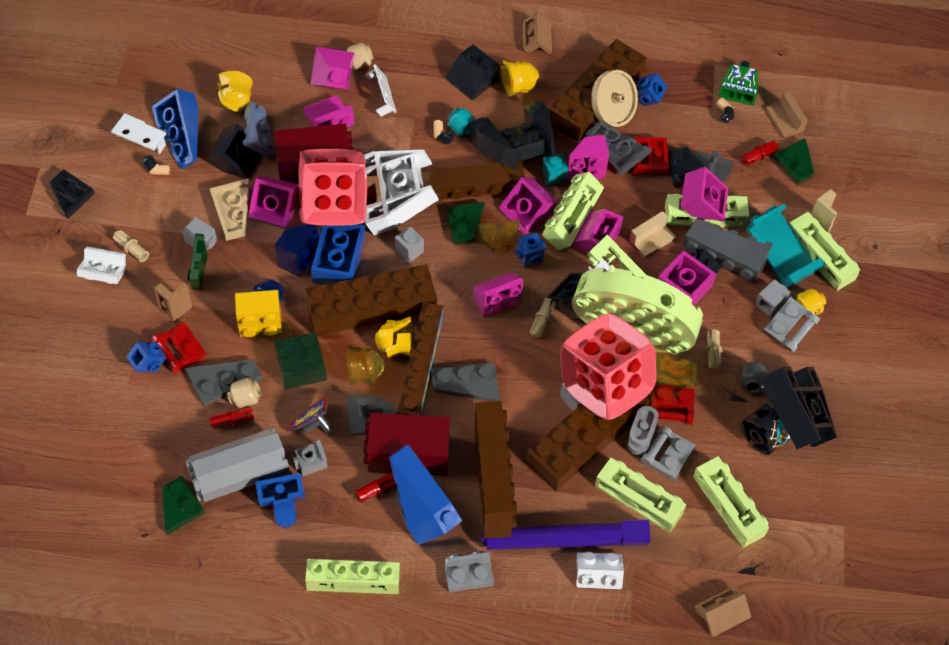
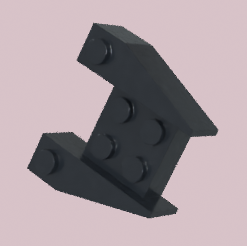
M535 101L523 106L525 122L512 128H504L502 131H499L488 117L478 118L476 121L469 122L472 143L479 152L513 170L516 169L515 163L546 153L555 157L550 113L542 101Z
M781 367L760 377L762 381L761 388L764 394L768 396L796 449L809 444L816 447L837 438L823 387L814 367H805L794 373L791 367Z

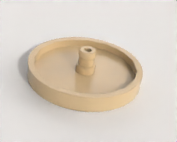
M609 70L602 73L596 80L592 90V107L599 121L610 127L623 126L632 119L638 103L637 89L633 79L622 70Z

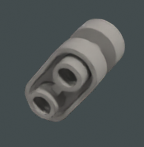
M641 407L634 419L627 441V448L634 455H643L649 448L658 421V412L653 407Z

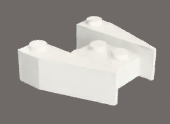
M425 150L374 151L364 155L367 177H379L382 201L366 206L365 224L373 235L393 230L439 200L431 185L423 187L420 168L432 165Z

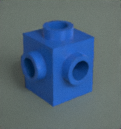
M657 73L643 76L636 88L638 99L644 106L655 105L662 100V96L668 86Z
M537 233L526 234L518 238L515 252L524 268L543 262L546 245L543 239L540 240Z
M137 342L126 356L136 372H156L166 359L161 347L156 342Z

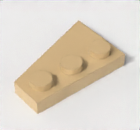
M249 178L210 188L226 241L246 236Z

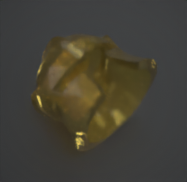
M347 344L346 364L350 386L357 382L373 385L374 380L379 378L384 371V359L380 357L376 350L371 349V346L357 348Z

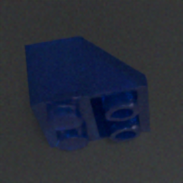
M305 224L285 229L275 244L279 268L296 276H300L303 270L306 271L308 269L310 260L315 255L320 233L318 225Z

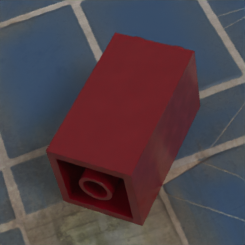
M346 124L274 130L279 178L299 185V159L301 151L311 149L354 150L352 147L351 131H347Z
M370 413V421L365 422L366 438L363 446L364 464H368V472L393 473L389 457L405 445H409L430 475L447 476L450 417Z

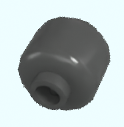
M758 362L744 364L740 369L741 388L749 393L761 392L762 381L760 377L767 374L766 367Z

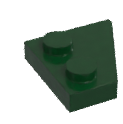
M805 138L775 153L774 159L797 185L813 177L814 169Z
M484 202L446 207L454 245L474 242L480 218L484 211Z
M198 233L195 234L192 264L187 276L188 281L191 282L192 290H201L208 259L204 234Z
M183 476L162 487L164 530L167 535L205 514L204 508Z

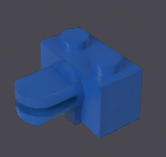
M301 474L256 481L260 506L262 508L273 507L275 522L280 527L289 528L293 526L297 520L294 501L306 499Z

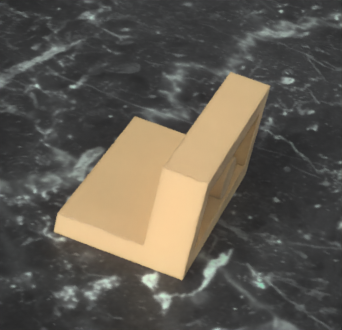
M832 189L817 199L811 214L818 220L823 229L829 233L837 215V212L831 208L837 195Z
M663 211L631 231L629 242L644 258L676 238L666 227L668 216Z

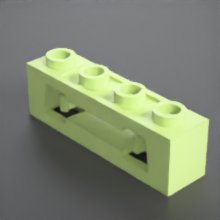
M590 172L577 174L572 178L569 189L563 193V199L555 207L551 219L545 224L546 228L542 235L557 250L572 245L604 189Z
M667 194L665 214L668 218L666 226H692L697 218L691 216L681 207L682 195ZM727 196L725 219L734 218L735 221L698 219L721 227L746 228L749 218L747 196ZM677 217H690L689 220L676 219Z
M807 212L789 223L797 238L801 237L806 243L805 246L801 242L813 261L818 258L822 259L825 265L818 271L836 291L856 280L860 271L857 263L851 260L845 253V250L833 240L831 234L823 229L815 217ZM828 269L834 274L836 279L827 271Z
M608 235L587 254L590 257L588 258L589 262L594 267L604 260L602 256L606 259L605 262L608 265L616 257V262L624 270L633 271V276L645 278L646 274ZM611 265V269L608 272H614L615 267Z
M719 456L696 468L693 476L743 548L766 535L769 529L767 519L759 514L755 508L754 501L744 493L739 480L734 479L726 462H722ZM739 513H740L741 516H742V517H741V521H740V519L738 518Z
M613 458L609 459L596 478V488L668 533L675 527L687 505L680 497L672 496L664 491L663 487L659 484L651 483L641 473L630 470L622 461L614 460Z
M307 559L306 588L307 591L399 594L400 563Z

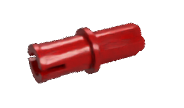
M773 140L762 146H755L752 151L741 155L742 163L745 166H749L758 160H764L765 156L778 150L777 142Z
M252 407L235 411L230 409L227 413L211 416L210 424L212 429L233 425L234 427L237 423L254 420V414H249L253 412Z
M393 473L376 481L373 479L366 486L354 490L359 502L362 503L377 494L380 496L382 491L396 485Z

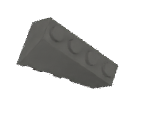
M696 218L685 235L683 247L687 248L690 252L698 253L706 250L724 269L732 271L754 283L765 267L773 243L768 241L765 244L757 242V238L750 235L748 238L739 236L738 231L732 229L724 231L721 226Z

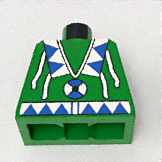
M741 61L739 66L731 65L722 82L718 98L754 106L758 92V71L751 69V64L747 61Z

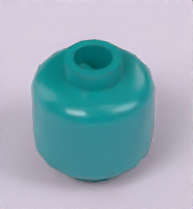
M456 108L447 118L449 120V128L458 136L471 135L469 122L476 121V118L466 108Z

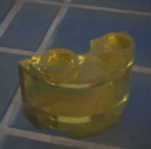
M519 220L506 221L503 227H497L494 223L479 224L478 238L480 243L491 248L492 252L510 250V247L518 240Z
M666 354L656 355V381L660 385L671 387L689 386V389L696 386V362H691L688 359L673 361Z

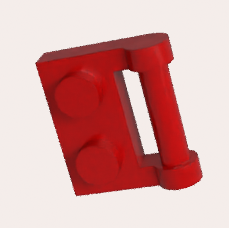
M632 138L637 143L651 148L652 151L647 155L648 164H642L641 160L632 167L633 174H668L667 138Z
M185 322L162 334H156L151 339L152 342H156L161 347L166 360L170 364L169 368L173 373H177L206 357V352ZM171 341L182 357L181 360L175 358L166 342Z
M655 385L651 391L650 407H653L658 412V419L682 421L693 425L695 389ZM658 408L686 411V413L661 411Z

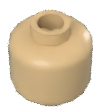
M361 42L347 48V52L355 53L353 60L354 70H360L371 65L374 57L369 45Z
M244 378L233 382L227 395L231 404H235L239 409H243L258 403L259 397H261V390L256 380Z

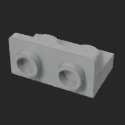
M477 551L471 555L462 556L454 554L446 558L445 573L448 592L494 586L490 553Z

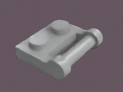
M790 297L764 330L788 349L795 352L799 342L814 324L817 325L821 319ZM803 316L808 318L793 338L788 340L786 337Z
M661 426L658 431L659 435L647 454H644L640 461L645 466L674 482L693 452L695 444L675 434L669 427ZM665 440L670 441L671 444L660 462L656 461L654 458Z

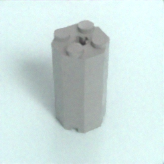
M274 427L194 454L185 460L198 501L203 500L204 502L255 485L256 481L272 479L290 472L287 459L284 460L285 451Z

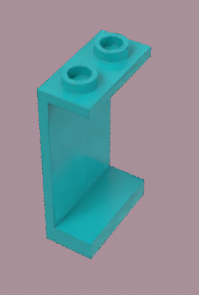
M783 204L779 207L774 205L766 210V214L762 216L757 214L751 218V223L747 226L746 230L750 236L757 238V242L765 244L768 241L773 243L767 262L781 283L786 288H789L814 274L825 264L821 258L815 261L811 259L781 214L786 205Z

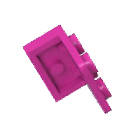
M338 96L327 98L303 109L312 127L346 124L347 127L354 125V110L351 105L344 107Z

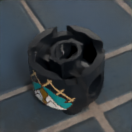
M767 403L747 416L741 423L746 439L748 441L752 439L755 443L752 445L753 448L763 455H770L791 439L777 412Z

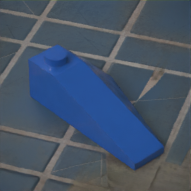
M176 89L154 104L152 110L158 129L166 132L164 140L169 142L174 158L179 167L184 169L197 161L199 109L195 93Z
M405 445L389 457L394 480L398 486L400 505L403 507L405 515V526L416 544L419 545L444 535L462 522L450 500L409 445Z

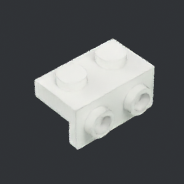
M87 246L84 249V260L77 268V276L88 280L118 284L126 272V255Z
M577 552L576 585L578 588L622 589L624 575L622 554Z

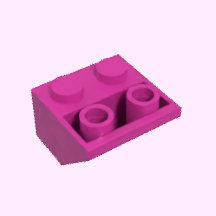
M605 135L585 137L569 155L567 182H570L575 175L590 172L596 179L606 176L609 150Z
M606 209L590 212L571 247L589 253L606 235L615 242L621 231L623 216Z
M508 273L474 286L473 299L483 317L495 315L500 310L508 307L513 308L521 303L523 280L513 273Z

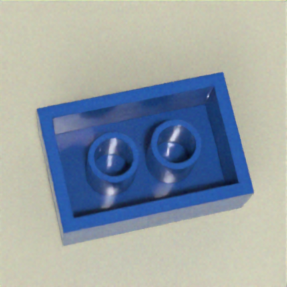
M365 225L322 227L311 268L312 283L325 285L356 278L366 239Z

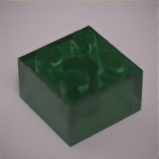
M316 332L274 341L276 357L285 390L327 380L326 368Z

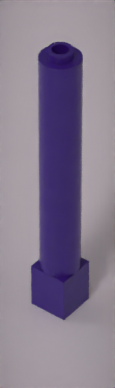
M628 520L616 523L516 526V528H512L511 537L484 538V532H482V546H487V550L610 545L646 546L651 543L649 520Z

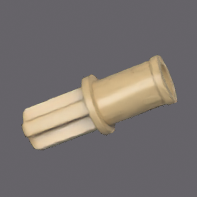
M122 230L114 233L113 239L124 248L126 253H131L140 262H144L148 258L149 252L141 247L136 239L130 238Z
M544 298L539 312L535 314L536 319L530 329L531 336L540 338L546 324L550 323V316L556 306L554 300L550 304L552 299Z
M712 329L706 333V353H708L709 368L718 370L721 366V352L723 349L720 346V331Z

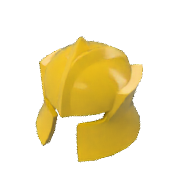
M503 60L506 66H500L504 89L509 96L519 92L528 93L529 90L533 89L539 73L531 63Z
M227 71L218 74L221 84H216L219 87L218 94L222 105L228 110L235 112L245 110V106L250 102V91L253 85L252 79L240 71Z
M410 316L399 321L387 320V323L383 324L375 334L377 347L387 354L389 359L400 354L409 357L411 355L412 321Z

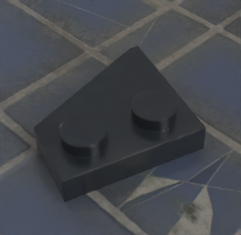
M688 147L668 152L672 182L675 188L683 186L686 173L705 167Z
M64 169L50 181L52 190L67 219L95 194L93 188Z

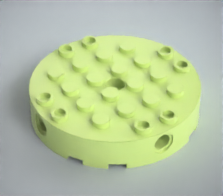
M596 268L586 271L581 276L572 300V307L586 324L599 316L609 313L620 317L643 333L651 341L656 352L676 355L678 352L687 351L695 345L703 322V313L699 306L694 307L691 304L692 299L682 291L648 275H645V278L633 276V271L615 268L614 272H606L605 268Z

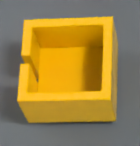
M278 290L235 293L236 317L240 337H254L259 335V333L269 336L282 333Z

